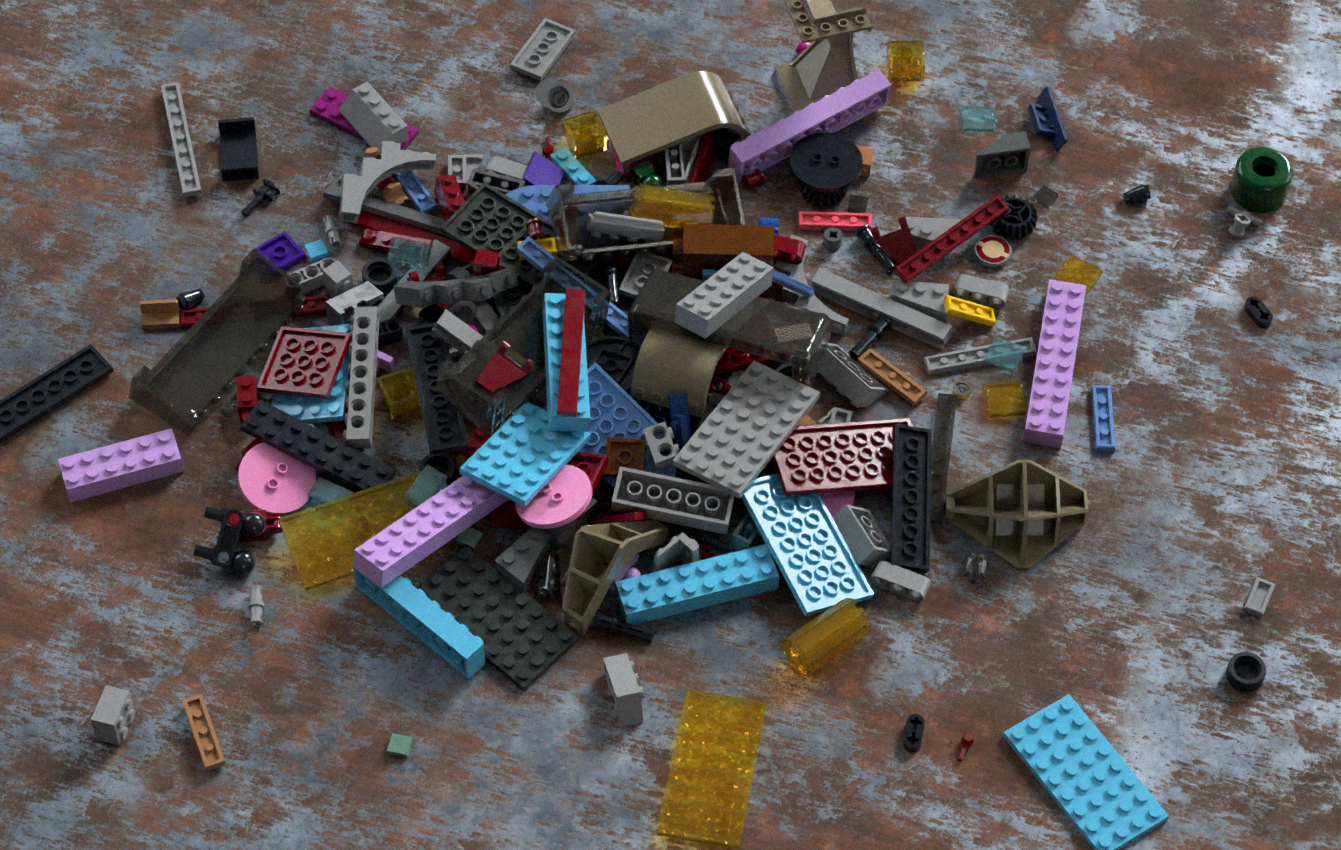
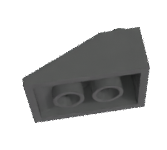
M1025 131L1006 134L977 152L974 179L1027 171L1031 147Z

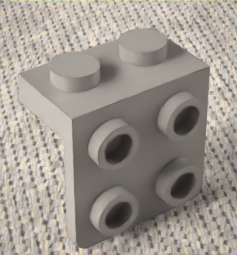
M683 532L679 536L673 537L668 545L656 551L654 555V572L671 568L679 560L683 564L699 561L698 543L694 539H690Z

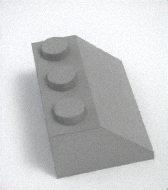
M845 505L833 517L857 564L871 567L878 564L879 561H885L890 558V541L869 509Z

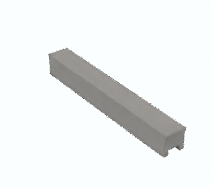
M818 268L817 273L811 280L814 294L877 321L880 315H886L892 321L891 328L940 350L943 349L948 339L951 338V325L822 268Z
M446 309L431 330L482 369L487 366L499 349V347ZM507 353L504 354V355H506L507 357H509L511 360H513L514 362H516L518 365H520L521 367H524L521 363H519L518 361H516L514 358H512V357H511L510 355H508ZM530 371L527 376L506 385L514 392L532 400L533 405L541 409L547 406L546 382Z

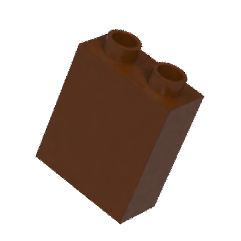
M684 224L683 239H673V261L677 262H673L672 284H682V286L696 289L702 284L703 269L720 270L742 252L773 267L774 226ZM772 285L758 296V301H771Z

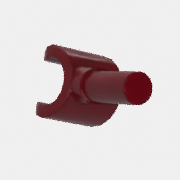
M547 136L545 137L547 147L542 149L545 158H549L554 153V147Z
M708 545L703 546L706 553L700 551L703 560L716 557Z
M966 732L962 734V747L958 756L959 761L963 760L967 748L973 745L974 734L971 739L965 738Z

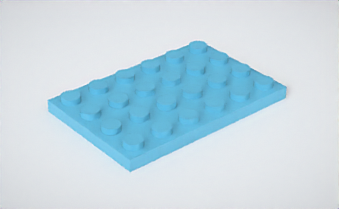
M351 324L304 329L350 333V331H353V326ZM349 347L329 399L273 393L272 406L307 424L344 421L346 413L345 400L346 396H348L347 380H350V375H348V363H351Z
M526 401L460 467V474L525 507L591 439V433L549 431L548 412Z

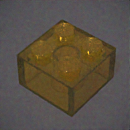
M923 40L888 41L886 52L888 81H924L925 59Z
M596 110L562 120V135L576 159L609 149V135Z
M412 366L376 378L378 393L392 420L421 410Z

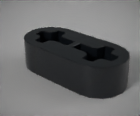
M1255 296L1248 297L1244 305L1245 312L1258 327L1268 328L1272 323V313L1261 299Z
M912 714L907 718L903 747L908 752H916L921 747L925 720L921 715ZM914 722H918L916 730H913ZM911 736L915 737L914 745L910 744Z

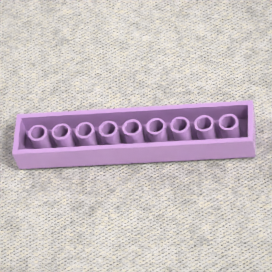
M880 69L868 73L860 80H854L850 85L839 88L835 93L824 96L818 102L810 103L806 108L795 111L791 116L778 120L772 126L764 127L760 132L749 135L741 142L734 143L730 147L728 168L737 180L742 182L743 175H750L756 169L763 171L791 156L794 146L801 139L815 133H835L888 105L892 84Z
M1049 279L1023 438L1025 443L1061 448L1086 285Z
M463 475L354 549L353 567L382 588L509 499Z

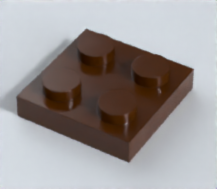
M607 438L606 455L609 462L604 470V476L617 477L620 467L644 471L646 439Z

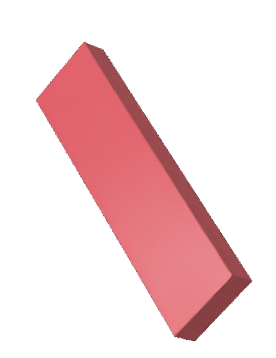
M799 211V230H827L828 228L835 227L841 231H857L866 224H869L872 228V213Z

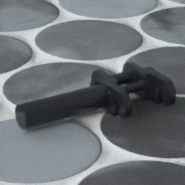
M263 179V184L268 189L264 192L254 188L253 193L256 197L241 211V214L247 216L265 199L272 202V197L275 194L279 195L280 189L275 187L273 182Z

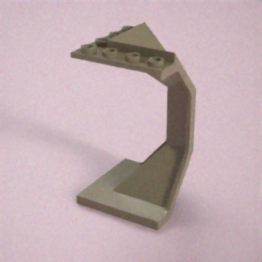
M784 0L802 44L811 42L792 62L775 66V72L792 113L806 108L810 103L818 102L824 96L831 95L839 88L846 87L854 80H857L852 46L853 33L864 30L872 31V25L866 14L867 8H851L836 12L831 0Z

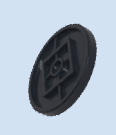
M824 132L809 135L801 139L791 152L790 169L793 176L800 184L813 191L831 193L844 190L853 185L862 172L863 159L859 148L851 140L839 134Z
M623 337L596 339L586 344L587 370L594 363H597L625 392L630 394L633 372L641 346Z

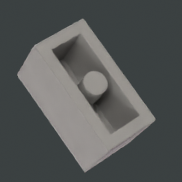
M338 260L323 269L325 291L331 298L353 288L352 274Z

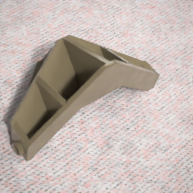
M1032 460L1014 461L946 493L944 503L946 521L1015 569H1029L1084 525L1088 512L1091 509L1090 500L1087 498V490Z
M656 520L582 526L558 550L564 624L575 633L578 632L584 636L612 581L638 552L664 544L669 537V528Z

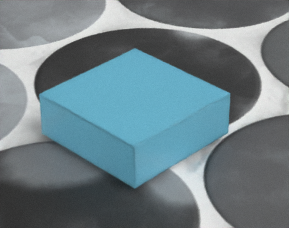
M322 239L304 245L311 262L329 256Z

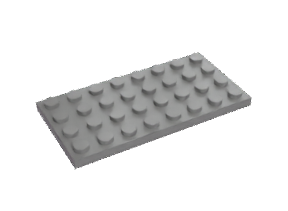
M753 361L673 459V466L740 499L819 399L820 392L759 362Z

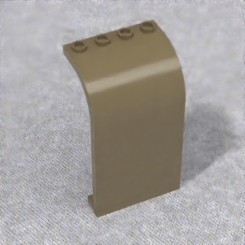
M696 71L682 75L598 110L601 122L624 173L630 171V163L715 129H734L742 141L751 135L749 128L744 127L745 121L742 114H738L739 109L736 102L731 100L733 97L730 89L725 88L723 81L718 75L708 71Z
M682 286L649 330L642 343L633 372L630 396L669 408L668 396L686 393L689 415L702 418L714 370L743 324L748 325L750 323L753 306H745L705 339L674 322L676 304L695 290Z

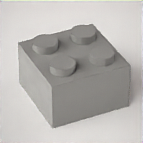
M105 686L91 717L96 740L119 746L122 739L126 738L128 725L134 720L136 713L128 690Z

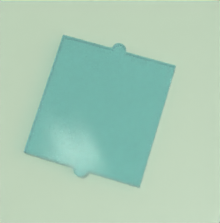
M962 106L961 121H963V131H995L994 122L996 117H994L993 107Z
M995 337L991 347H988V353L984 362L1016 372L1019 363L1023 361L1022 357L1026 347Z

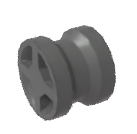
M831 227L825 231L823 244L826 249L835 251L841 247L842 232L840 229Z

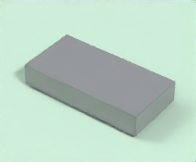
M1257 577L1243 611L1262 618L1276 584Z

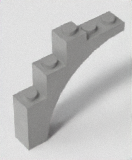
M382 141L379 159L363 157L360 176L356 174L343 175L339 221L357 223L363 201L376 185L386 178L404 171L417 169L433 170L436 154L400 150L401 143Z
M791 235L790 238L801 240L806 244L803 261L798 265L777 261L774 270L808 285L803 270V262L808 252V240ZM783 287L782 300L789 304H794L791 310V323L795 325L806 323L810 325L811 323L817 327H822L845 336L848 330V318L833 312L815 295L807 298Z

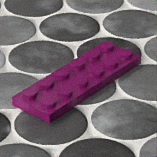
M329 86L309 109L310 114L364 140L339 112V108L348 95ZM407 123L405 124L408 126L409 140L400 145V150H405L419 134L417 128Z

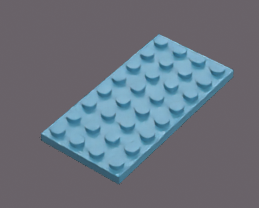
M778 473L757 478L752 482L741 498L804 616L868 600L874 596L870 585L820 494L785 496Z
M1070 694L1003 733L1006 741L1094 850H1119L1168 820L1169 815Z

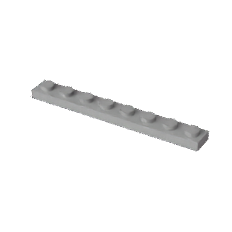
M179 82L161 85L183 196L200 195L202 192Z

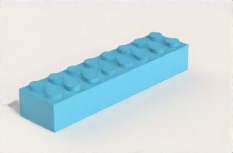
M545 293L542 315L549 431L587 432L590 422L584 318L576 417L557 415L565 294Z
M764 544L615 582V596L624 622L637 625L778 589L779 574L770 550Z
M353 567L355 586L468 680L485 665L483 640L479 636L471 634L464 624L460 625L451 613L443 611L440 605L434 600L431 601L423 590L415 588L408 578H403L400 575L381 588Z

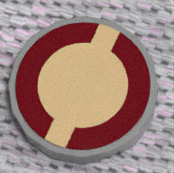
M988 235L977 241L974 253L979 263L986 267L996 268L999 265L1000 267L1004 266L1009 261L1011 246L1002 237Z

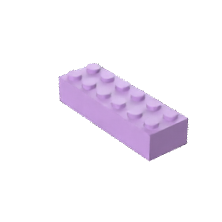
M172 428L58 459L70 503L184 472Z

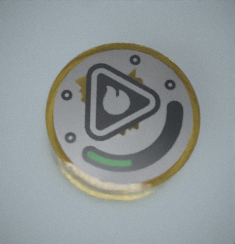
M957 381L953 385L952 394L959 400L968 399L971 395L972 387L966 381Z

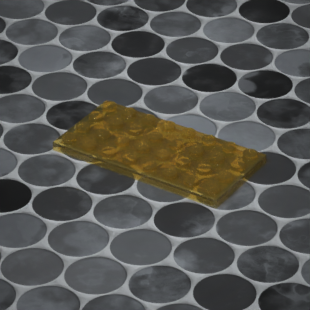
M425 469L279 518V524L305 591L353 575L354 549L437 494L428 470Z
M687 689L657 836L740 849L767 702Z

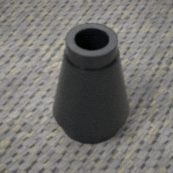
M1141 184L1123 193L1125 204L1147 202V199H1151L1148 185Z
M199 288L180 293L175 299L178 300L180 310H189L204 299L205 295Z

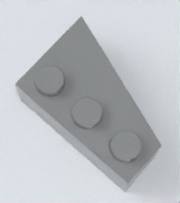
M893 280L892 300L946 323L947 314L945 313L943 298L949 293V284L910 281L905 285L901 280Z

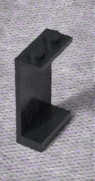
M254 117L218 120L223 182L259 178Z

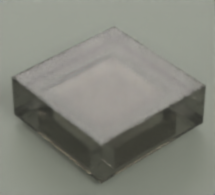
M1043 185L1033 196V201L1048 209L1057 200L1059 194Z
M851 195L848 213H866L869 197Z

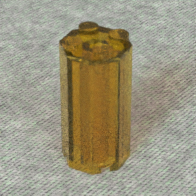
M642 183L634 187L633 197H635L634 204L630 206V215H633V217L662 220L663 226L684 229V224H712L715 205H711V201H714V196L711 194Z
M845 597L786 637L780 648L787 656L791 670L794 672L799 671L800 674L810 675L870 633L868 629L871 627V623L865 610L862 607L857 608L855 606L857 602L854 599Z

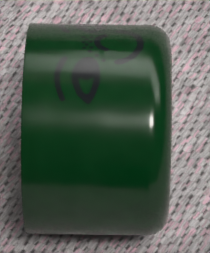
M1255 147L1245 151L1236 162L1230 187L1233 199L1244 209L1256 213H1268L1279 209L1287 199L1292 181L1293 167L1291 162L1284 154L1269 147Z

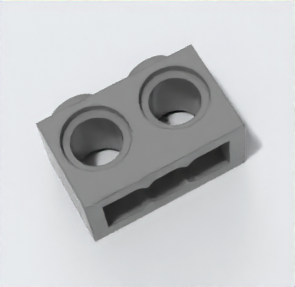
M662 422L643 429L656 469L659 470L673 465V459L680 450L677 444L673 445L672 438H674L671 427L667 428L666 423ZM659 434L664 435L662 439L655 438ZM665 451L671 452L668 456H662L661 454Z

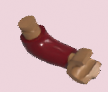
M377 147L365 150L367 158L379 159ZM392 176L376 185L383 191L384 201L399 205L408 199L401 184L396 182Z

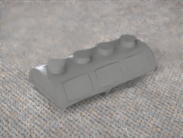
M595 211L593 214L588 213L587 231L591 232L590 235L601 237L603 233L609 234V238L620 239V236L627 237L628 241L638 242V239L646 240L645 243L656 245L657 241L662 242L665 229L663 228L662 220L628 216V211H624V215Z

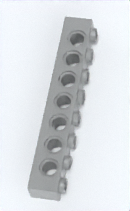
M355 307L354 315H351L353 331H350L352 347H349L351 363H348L350 380H347V391H349V396H346L345 400L348 413H345L344 416L347 430H344L343 438L344 441H347L348 445L354 448H372L380 320L377 307Z

